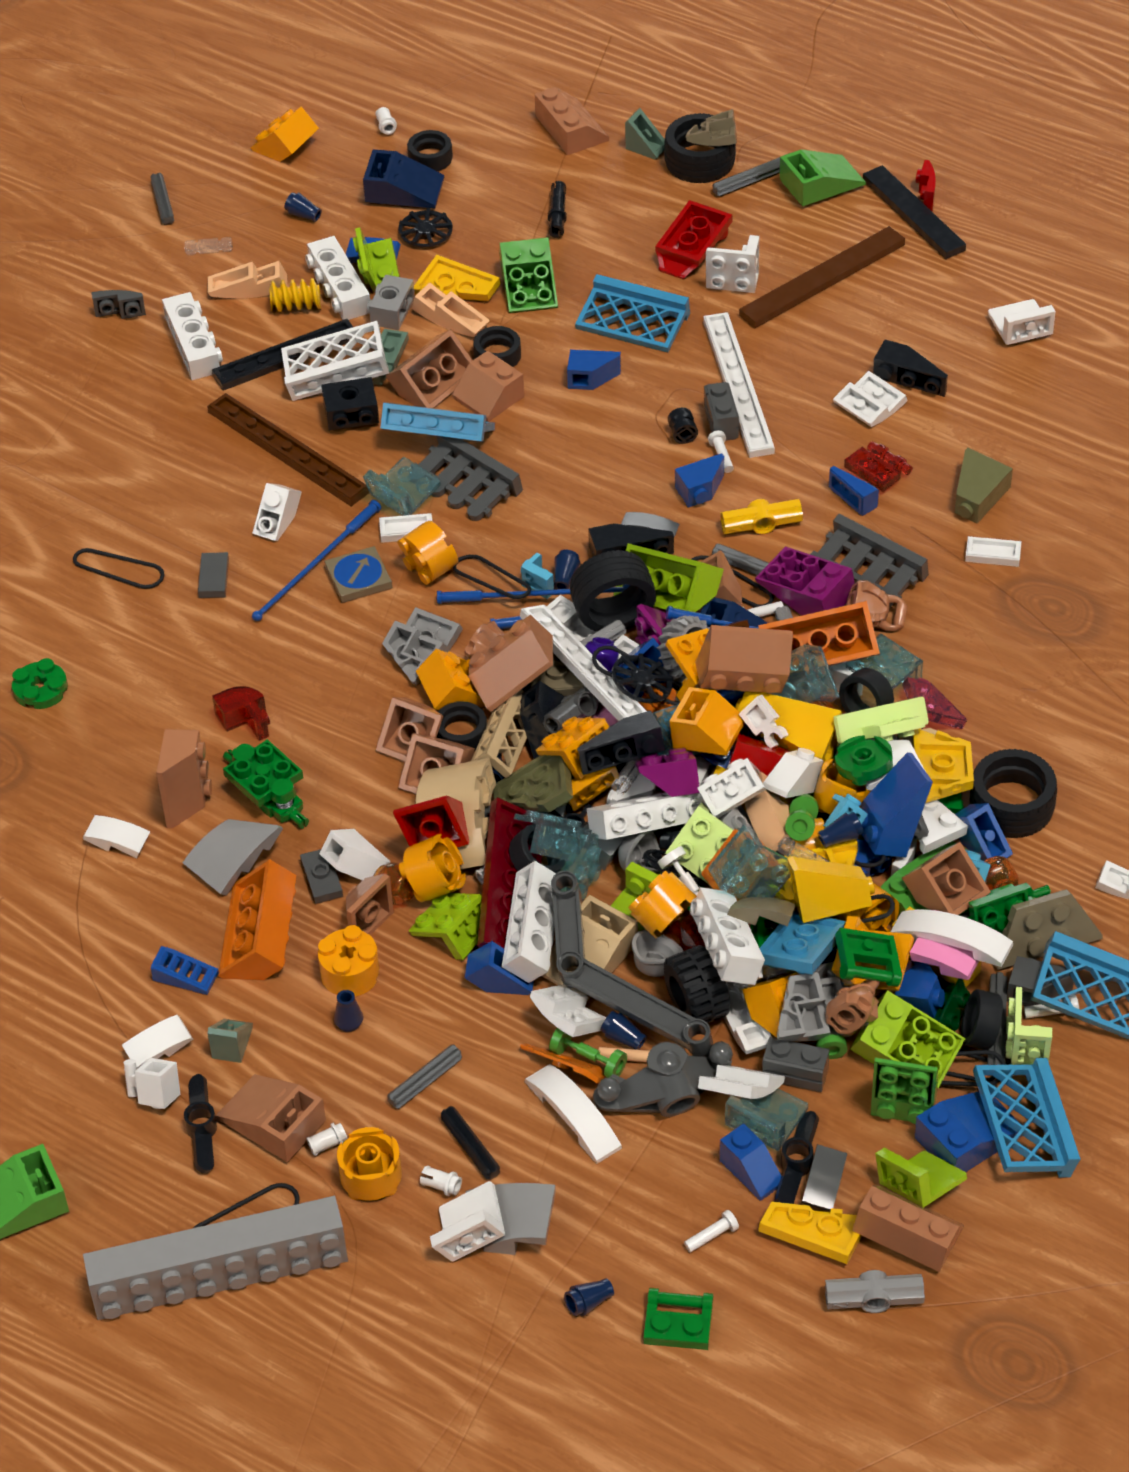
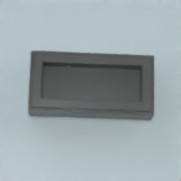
M228 552L201 554L199 598L226 597L229 565Z

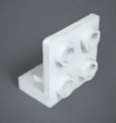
M750 235L748 244L743 245L742 251L719 248L706 249V288L755 293L759 277V236Z
M1030 299L989 309L988 315L1005 344L1009 345L1053 334L1056 311L1052 305L1039 308L1036 301Z
M748 758L735 760L728 765V770L719 775H710L703 780V785L698 787L709 810L716 818H720L766 790L758 776L760 773L759 769Z
M488 1181L440 1206L439 1212L443 1229L430 1236L432 1248L453 1262L505 1236L495 1185Z

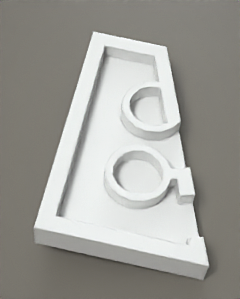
M935 800L925 803L922 816L929 833L927 837L919 840V848L923 854L966 835L968 825L941 802Z

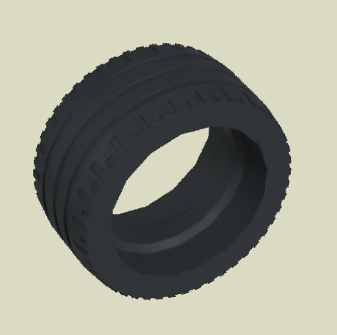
M705 113L685 115L668 126L664 140V156L668 170L676 178L690 183H709L725 177L732 170L736 156V144L711 146L715 149L696 152L685 149L686 147L699 145L686 140L687 132L694 125H698V129H701V123L713 115Z
M616 550L597 554L583 562L574 572L570 581V593L576 612L582 623L593 631H599L616 620H620L624 624L625 629L633 627L637 618L638 605L643 604L651 608L655 606L656 592L649 570L644 561L632 552ZM630 585L622 593L601 599L596 598L603 591L612 587Z
M1003 749L992 754L990 753L978 763L973 773L974 784L973 789L970 790V804L989 803L1006 838L1027 837L1045 828L1052 818L1057 797L1056 775L1046 760L1026 750ZM1014 782L1026 785L1034 790L1039 797L1026 804H1009L994 798L987 790L1000 783Z

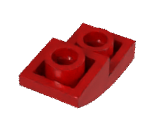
M924 160L922 169L917 170L915 182L919 183L920 199L924 200V205L933 211L936 176L930 160Z

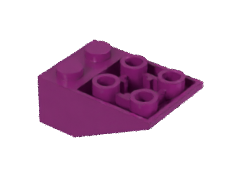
M786 546L755 578L756 582L801 616L844 606L847 603L851 587L855 584L852 568Z

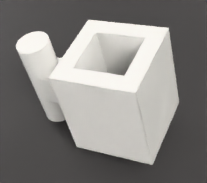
M149 1058L138 1069L134 1059H128L123 1062L127 1094L129 1097L138 1096V1104L151 1106L154 1109H165L181 1095L177 1062Z

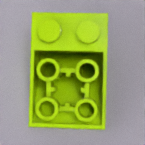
M887 990L878 999V1018L873 1022H866L863 1025L850 1050L873 1064L875 1058L938 1067L939 1088L965 1038Z

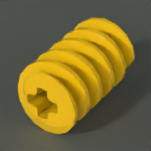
M314 278L310 279L309 285H306L304 279H301L299 286L296 285L294 279H291L289 287L286 286L284 280H281L279 287L276 286L274 281H271L269 289L271 312L274 305L278 312H282L284 304L288 311H292L293 304L296 305L298 310H302L303 303H305L308 310H311L313 302H315L317 309H321L320 285H316Z

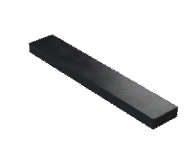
M883 165L863 173V179L866 184L945 259L966 251V243Z
M348 319L341 320L212 369V375L223 391L284 368L281 348L353 328ZM349 339L341 340L338 345L347 344ZM325 346L317 347L314 352L320 354ZM301 353L289 355V358L296 361Z

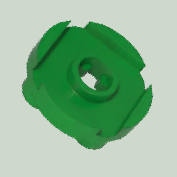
M44 658L39 662L30 663L22 668H18L12 674L14 698L24 707H26L25 704L34 705V709L52 707L63 699V693L65 689L66 691L68 689L64 670L54 664V661L49 658ZM44 683V686L39 688L36 684Z
M865 735L852 737L841 743L837 748L838 754L835 756L838 773L842 777L852 780V783L857 786L866 785L870 780L887 774L893 768V753L891 745L885 739L874 736L875 740H865Z

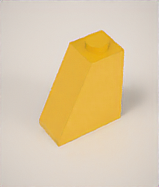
M799 857L787 858L795 906L803 923L872 906L871 894H875L874 884L871 876L866 877L861 867Z

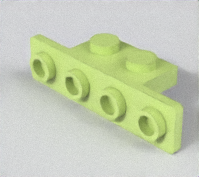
M916 697L836 715L833 718L839 744L852 737L865 735V739L877 736L886 741L893 740V734H898V738L915 735V729L923 728L929 722L924 697Z

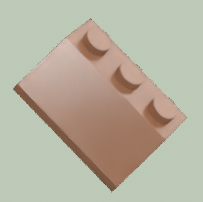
M557 87L535 94L536 118L567 155L609 141V136L577 98Z
M450 329L434 337L386 375V378L404 400L418 407L434 408L454 392L467 366L473 360Z
M530 614L524 620L515 622L506 634L497 636L482 652L478 651L471 657L469 661V678L490 712L553 666V635Z
M711 625L695 662L700 688L781 694L790 675L792 631Z
M165 729L156 773L167 828H174L203 809L206 797L211 796L212 780L207 779L209 763L204 761L206 745L205 742L200 740L199 730Z
M877 1184L871 1186L861 1203L852 1231L940 1272L962 1232L964 1224L930 1208H922L899 1194Z

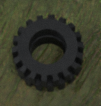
M698 945L665 959V983L675 1008L707 1023L729 1014L730 996L726 981H721L717 969L713 965L712 958L704 946Z

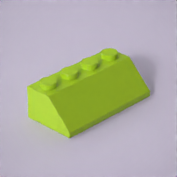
M627 544L626 551L638 555L649 570L656 592L654 607L667 610L668 606H673L676 609L697 612L717 595L724 569L703 562ZM614 592L613 595L615 596L622 592Z

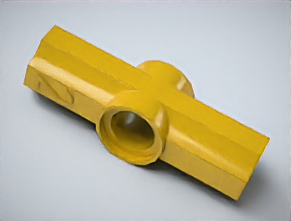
M757 499L752 501L747 508L720 512V520L724 534L754 530L758 534H767L776 525L803 521V513L799 499L771 504L765 499Z

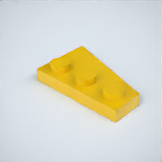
M436 255L415 283L414 294L416 296L425 286L431 283L446 295L452 291L461 299L489 301L501 283L500 278Z
M771 1202L759 1223V1232L845 1264H848L862 1235L852 1231L857 1215L842 1214L843 1209L831 1208L830 1212L814 1211L807 1205Z

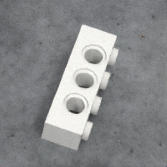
M335 236L308 243V254L305 255L307 266L309 269L313 268L315 279L318 284H322L325 297L331 299L334 312H339L343 320L366 315L370 294Z
M191 292L162 299L165 320L191 380L212 375V369L220 367L219 362H223L220 348H215L216 342L213 332H208L209 326L206 317H201L202 310L199 301H194Z
M665 792L587 808L590 837L609 840L685 824L699 804L703 802L706 805V802L700 793L671 797Z
M537 861L516 872L502 968L528 983L548 972L551 964V948L554 942L555 925L551 880L556 873Z
M700 887L697 897L691 902L690 913L696 922L698 932L704 940L705 947L712 958L713 965L717 969L721 981L755 985L765 959L748 923L727 915L730 907L737 902L734 893Z

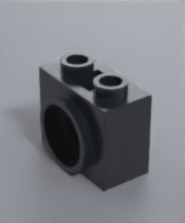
M372 377L321 384L323 405L329 431L379 423L378 404Z

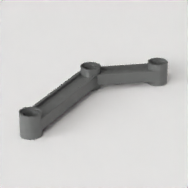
M570 871L556 873L551 880L557 954L556 966L563 984L578 989L688 1049L692 1055L703 1056L708 1054L710 1047L713 1045V1038L707 1022L684 1013L585 959L581 891L577 878ZM564 887H572L569 891H561ZM571 966L578 967L573 972H566V970ZM697 1034L705 1035L699 1041L692 1040V1037Z

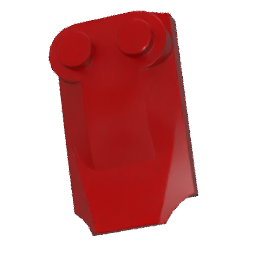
M689 200L655 246L659 270L662 273L684 279L705 259L707 248H713L718 241L728 236V227L733 222L732 214Z

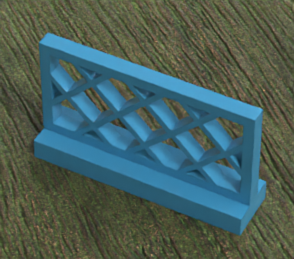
M596 274L593 280V289L575 323L576 329L669 352L683 321H687L690 315L689 297ZM596 298L607 300L608 303L596 307L594 301ZM623 304L630 306L631 309L619 313L616 306ZM612 308L615 315L603 319L600 313ZM647 310L654 312V315L642 319L639 312ZM635 314L638 321L626 325L623 319ZM596 315L599 321L592 324L584 322L586 318ZM670 316L677 319L672 323L665 324L662 318ZM618 320L622 327L615 330L607 327L608 324ZM658 320L661 327L649 331L646 324ZM641 326L645 331L644 334L639 336L632 335L630 332ZM666 333L668 338L665 343L655 341L653 338L659 334Z
M385 402L383 403L380 429L483 441L484 432L495 430V422H487L486 415Z
M1055 931L1046 942L1043 952L1045 955L1031 1000L1129 1039V1027L1125 1021L1129 1019V1013L1122 1016L1115 1001L1125 997L1129 1002V960ZM1054 957L1063 961L1067 970L1055 974L1050 965L1051 958ZM1083 969L1089 971L1095 980L1085 986L1077 974L1078 971ZM1070 975L1077 989L1066 993L1059 979ZM1109 981L1118 983L1123 993L1112 997L1105 983ZM1052 982L1059 996L1050 998L1040 994L1043 985ZM1098 986L1105 1000L1094 1004L1087 990ZM1080 993L1087 1007L1081 1010L1073 1007L1069 997ZM1109 1005L1115 1019L1110 1021L1102 1019L1097 1009Z
M1036 1058L1031 1065H975L973 1069L974 1077L1004 1172L1057 1171L1059 1178L1071 1177L1080 1161V1156L1048 1059ZM985 1075L994 1076L1001 1081V1084L996 1088L986 1081ZM1026 1075L1027 1087L1025 1088L1012 1079V1076ZM1005 1085L1020 1094L1016 1100L1001 1091ZM995 1097L1010 1107L1006 1113L994 1106L993 1100ZM1024 1097L1035 1104L1036 1111L1034 1113L1020 1104ZM1013 1110L1028 1119L1024 1126L1009 1116ZM1032 1122L1043 1129L1045 1134L1043 1138L1028 1129ZM1003 1123L1018 1132L1014 1138L1002 1132L1000 1126ZM1021 1135L1036 1144L1032 1151L1017 1142ZM1012 1148L1026 1159L1024 1161L1011 1162L1010 1149ZM1042 1148L1052 1155L1053 1161H1045L1036 1155L1037 1151Z

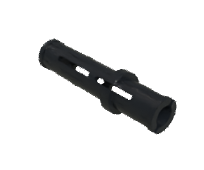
M555 181L556 186L554 183L551 185V207L548 212V221H550V236L559 238L560 235L563 236L564 223L567 220V213L565 212L566 184L562 181Z

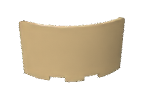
M490 758L426 770L418 785L416 804L446 795L462 802L469 844L457 847L464 862L463 865H460V869L485 865L489 818H485V807L490 806L492 793L497 785Z

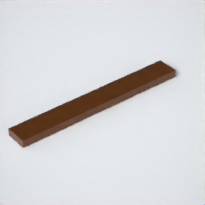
M888 226L739 309V316L756 328L904 246L905 238Z
M227 393L207 406L208 413L352 507L370 493L368 485Z

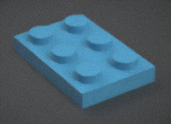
M793 911L788 927L779 924L759 948L765 959L764 965L775 969L793 970L799 974L813 975L836 946L835 934L839 928H844L846 921L826 917L803 923L798 912Z

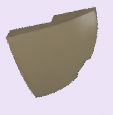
M733 109L706 118V121L700 125L701 129H698V125H694L686 134L688 142L699 145L724 146L737 144Z
M770 897L744 898L735 902L730 907L727 915L752 925H756L759 916L788 927L795 903Z

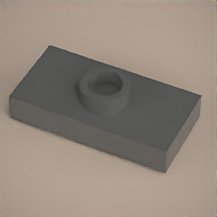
M321 849L300 855L315 904L343 897V891L336 870L319 854Z

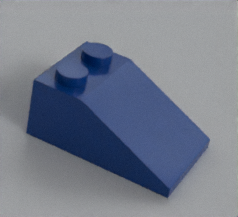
M907 752L863 800L861 809L868 813V815L861 824L864 833L861 835L876 855L907 857L933 783L913 753Z
M979 1091L940 1101L916 1116L915 1139L929 1153L965 1172L998 1152ZM994 1098V1106L1006 1113L1007 1109ZM1005 1123L1000 1126L1002 1132L1011 1138H1014L1018 1133Z

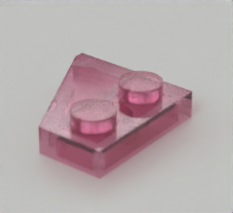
M906 677L902 686L907 699L924 697L928 721L963 729L967 722L966 717L931 682L923 678Z

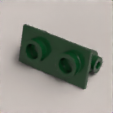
M958 978L956 984L948 983L943 986L942 989L945 992L944 1004L942 1007H939L942 1009H938L935 1018H933L954 1032L959 1028L960 1020L970 996V992L967 990L963 979Z

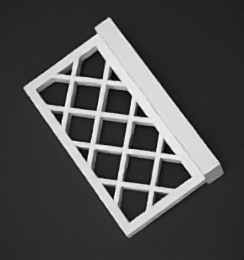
M378 321L281 348L286 375L284 377L285 385L292 401L322 393L321 384L368 377L375 378L389 374ZM374 331V334L368 340L362 338L365 333ZM349 339V342L344 347L338 345L341 340ZM356 343L363 345L358 352L351 350ZM325 346L320 354L314 352L317 347ZM370 348H373V349L376 350V351L367 353V351H368ZM332 350L339 352L334 359L327 357ZM301 353L296 361L289 358V355ZM346 355H349V356L352 357V358H348V359L342 360ZM308 357L315 359L310 366L303 364ZM322 362H325V363L328 364V365H324V366L318 367ZM297 369L303 370V372L294 374Z

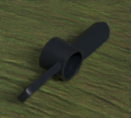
M196 1074L189 1081L190 1105L184 1111V1120L187 1133L193 1139L195 1168L199 1172L207 1174L214 1167L212 1136L217 1131V1122L214 1108L209 1104L207 1079L201 1074ZM198 1118L209 1119L208 1121L202 1124L192 1123L194 1120Z
M808 1111L801 1116L795 1137L786 1140L782 1146L781 1166L783 1173L775 1195V1202L794 1204L802 1176L810 1172L813 1161L812 1142L819 1122V1117L814 1111ZM792 1154H801L804 1155L806 1158L803 1160H794L788 1156Z

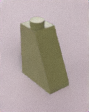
M967 448L964 453L956 493L955 513L978 523L1011 488L1013 468Z

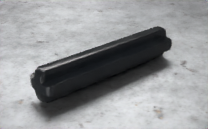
M453 1106L444 1109L441 1112V1120L484 1177L488 1180L497 1177L500 1174V1166L457 1109Z

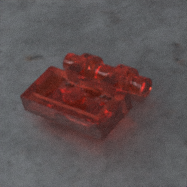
M874 441L868 444L867 449L861 447L844 460V467L882 492L901 479V472L909 475L913 470V467L907 463L905 458L900 455L895 456L889 452L888 447L883 444L878 445Z

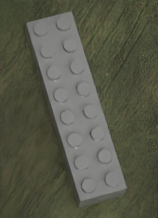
M335 1196L83 1254L97 1320L105 1318L114 1319L126 1313L143 1312L150 1310L152 1307L165 1304H178L183 1300L194 1297H207L224 1290L241 1289L250 1284L263 1281L271 1282L280 1277L292 1274L301 1275L309 1270L335 1267L340 1263L348 1262L344 1230Z

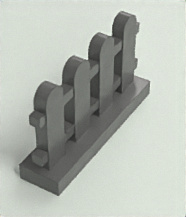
M436 436L439 445L437 447L432 445L428 449L430 454L419 464L414 463L411 466L410 478L414 485H422L428 480L431 482L429 490L433 497H441L446 492L450 494L448 502L451 508L459 509L465 504L469 505L467 513L472 521H478L484 516L489 517L492 514V508L502 498L506 500L510 493L517 497L523 491L520 475L459 438ZM444 463L448 464L438 476L434 474ZM463 475L468 476L457 488L453 486ZM483 486L487 488L476 500L472 498Z
M838 514L833 520L834 534L829 532L826 535L827 542L818 552L813 550L810 554L837 563L834 560L843 550H846L849 553L840 564L852 568L855 583L859 580H868L885 591V594L895 595L902 598L900 595L909 584L915 586L918 580L923 582L929 575L928 559L841 514ZM865 561L871 563L862 575L856 573ZM887 573L892 574L893 577L884 587L878 584Z

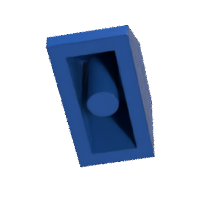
M721 453L675 469V489L688 508L713 499L724 477V455Z
M989 803L970 804L955 814L968 825L966 835L959 838L961 844L968 850L981 854L980 860L991 864V868L997 865L996 861L1001 860L1000 862L1013 854Z
M491 941L468 954L465 979L485 992L529 995L533 991L534 980L528 983L502 968L504 948Z
M912 961L915 965L904 973L900 990L895 991V995L930 1017L935 1018L939 1007H942L944 1004L945 992L941 989L938 977L929 964Z
M744 1123L720 1139V1162L760 1201L778 1189L781 1174L765 1144Z

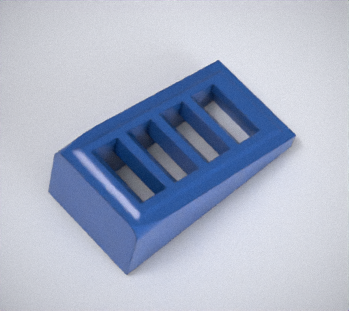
M835 466L830 468L829 488L855 511L863 516L877 508L879 490L876 487Z
M164 946L160 947L151 965L153 981L208 995L219 973L218 968ZM177 967L180 968L178 973L175 972ZM189 971H193L190 977H186ZM200 973L204 974L201 983L197 981Z

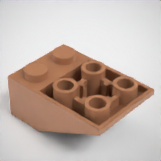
M256 1074L250 1078L216 1115V1119L286 1162L305 1144L306 1138L311 1137L326 1121L324 1103L321 1097L299 1084Z

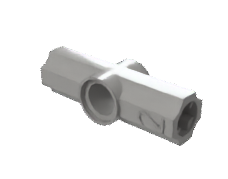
M870 1270L862 1273L859 1278L825 1280L827 1309L862 1307L866 1312L880 1313L890 1308V1305L922 1304L925 1300L922 1274L887 1276L883 1271Z

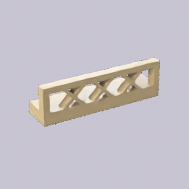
M523 689L492 711L486 729L471 761L490 758L491 766L505 778L512 774L527 739L520 717V701L522 693L525 692ZM513 719H518L521 729H516ZM506 736L511 737L514 747H509ZM498 753H503L506 764L497 757Z

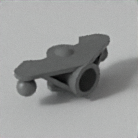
M723 1041L716 1042L710 1047L708 1054L688 1056L684 1048L678 1044L671 1042L659 1043L650 1050L647 1057V1066L628 1079L613 1074L609 1078L601 1080L594 1091L593 1102L597 1108L604 1111L661 1113L664 1117L682 1114L698 1104L700 1094L705 1091L698 1088L700 1076L715 1077L717 1065L731 1066L732 1048Z

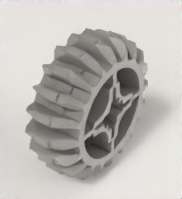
M685 615L671 620V622L667 623L666 627L662 628V635L658 637L661 643L657 647L661 652V656L658 659L662 660L663 668L672 676L673 680L681 685L687 677L665 643L671 638L706 628L709 629L710 627H707L706 620H700L698 616Z

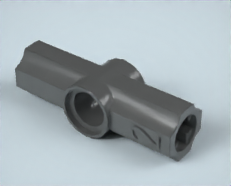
M584 686L576 693L565 696L561 704L544 716L543 725L547 732L551 734L557 733L563 728L562 724L572 717H590L596 713L597 708L602 703Z

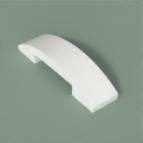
M559 595L547 606L579 641L597 632L590 630V628H587L582 623L573 602L562 595ZM625 635L613 641L617 648L627 654L639 646V644Z
M935 910L903 911L890 931L911 934L914 937L913 943L920 937L973 951L974 960L1000 967L1004 964L1013 947L1012 940L986 925L966 917Z
M726 982L730 996V1012L723 1018L735 1041L745 1054L765 1049L769 1038L772 1036L769 1031L751 1019L742 990L745 988L734 987L733 982Z
M549 1064L525 1079V1083L542 1103L547 1101L578 1136V1144L596 1164L622 1149L621 1143L599 1110L585 1093L562 1071Z

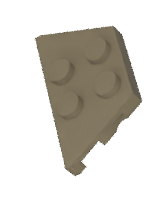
M1067 889L1011 906L1007 918L1008 924L1002 934L1013 941V947L1002 967L994 966L998 970L1013 966L1017 956L1033 959L1043 957L1045 955L1043 952L1046 942L1055 931L1084 943L1103 939V935L1074 896Z

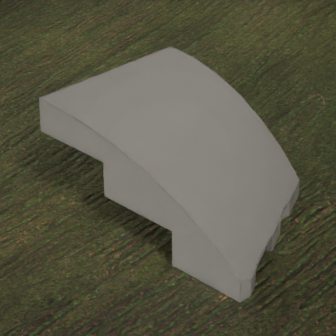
M415 607L406 625L394 621L382 644L411 682L418 685L421 681L416 670L436 648L449 652L463 628L456 622Z
M228 819L204 836L191 850L183 864L217 892L227 895L241 872L248 873L262 850L270 851L283 828L279 825Z
M814 972L813 975L800 974L790 976L783 1001L777 1040L818 1041L830 1034L841 1035L844 1038L851 1037L837 1033L831 1025L826 1023L825 1018L827 1004L837 997L838 990L842 988L840 978L836 976L820 979L818 972Z
M540 1183L496 1184L495 1189L505 1236L483 1246L484 1252L516 1255L518 1242L546 1245L556 1193L555 1185Z

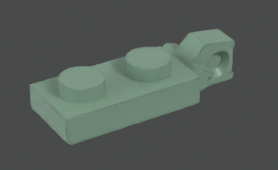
M384 329L381 334L389 373L396 368L409 340L408 332ZM386 374L373 378V384L382 386L386 380Z

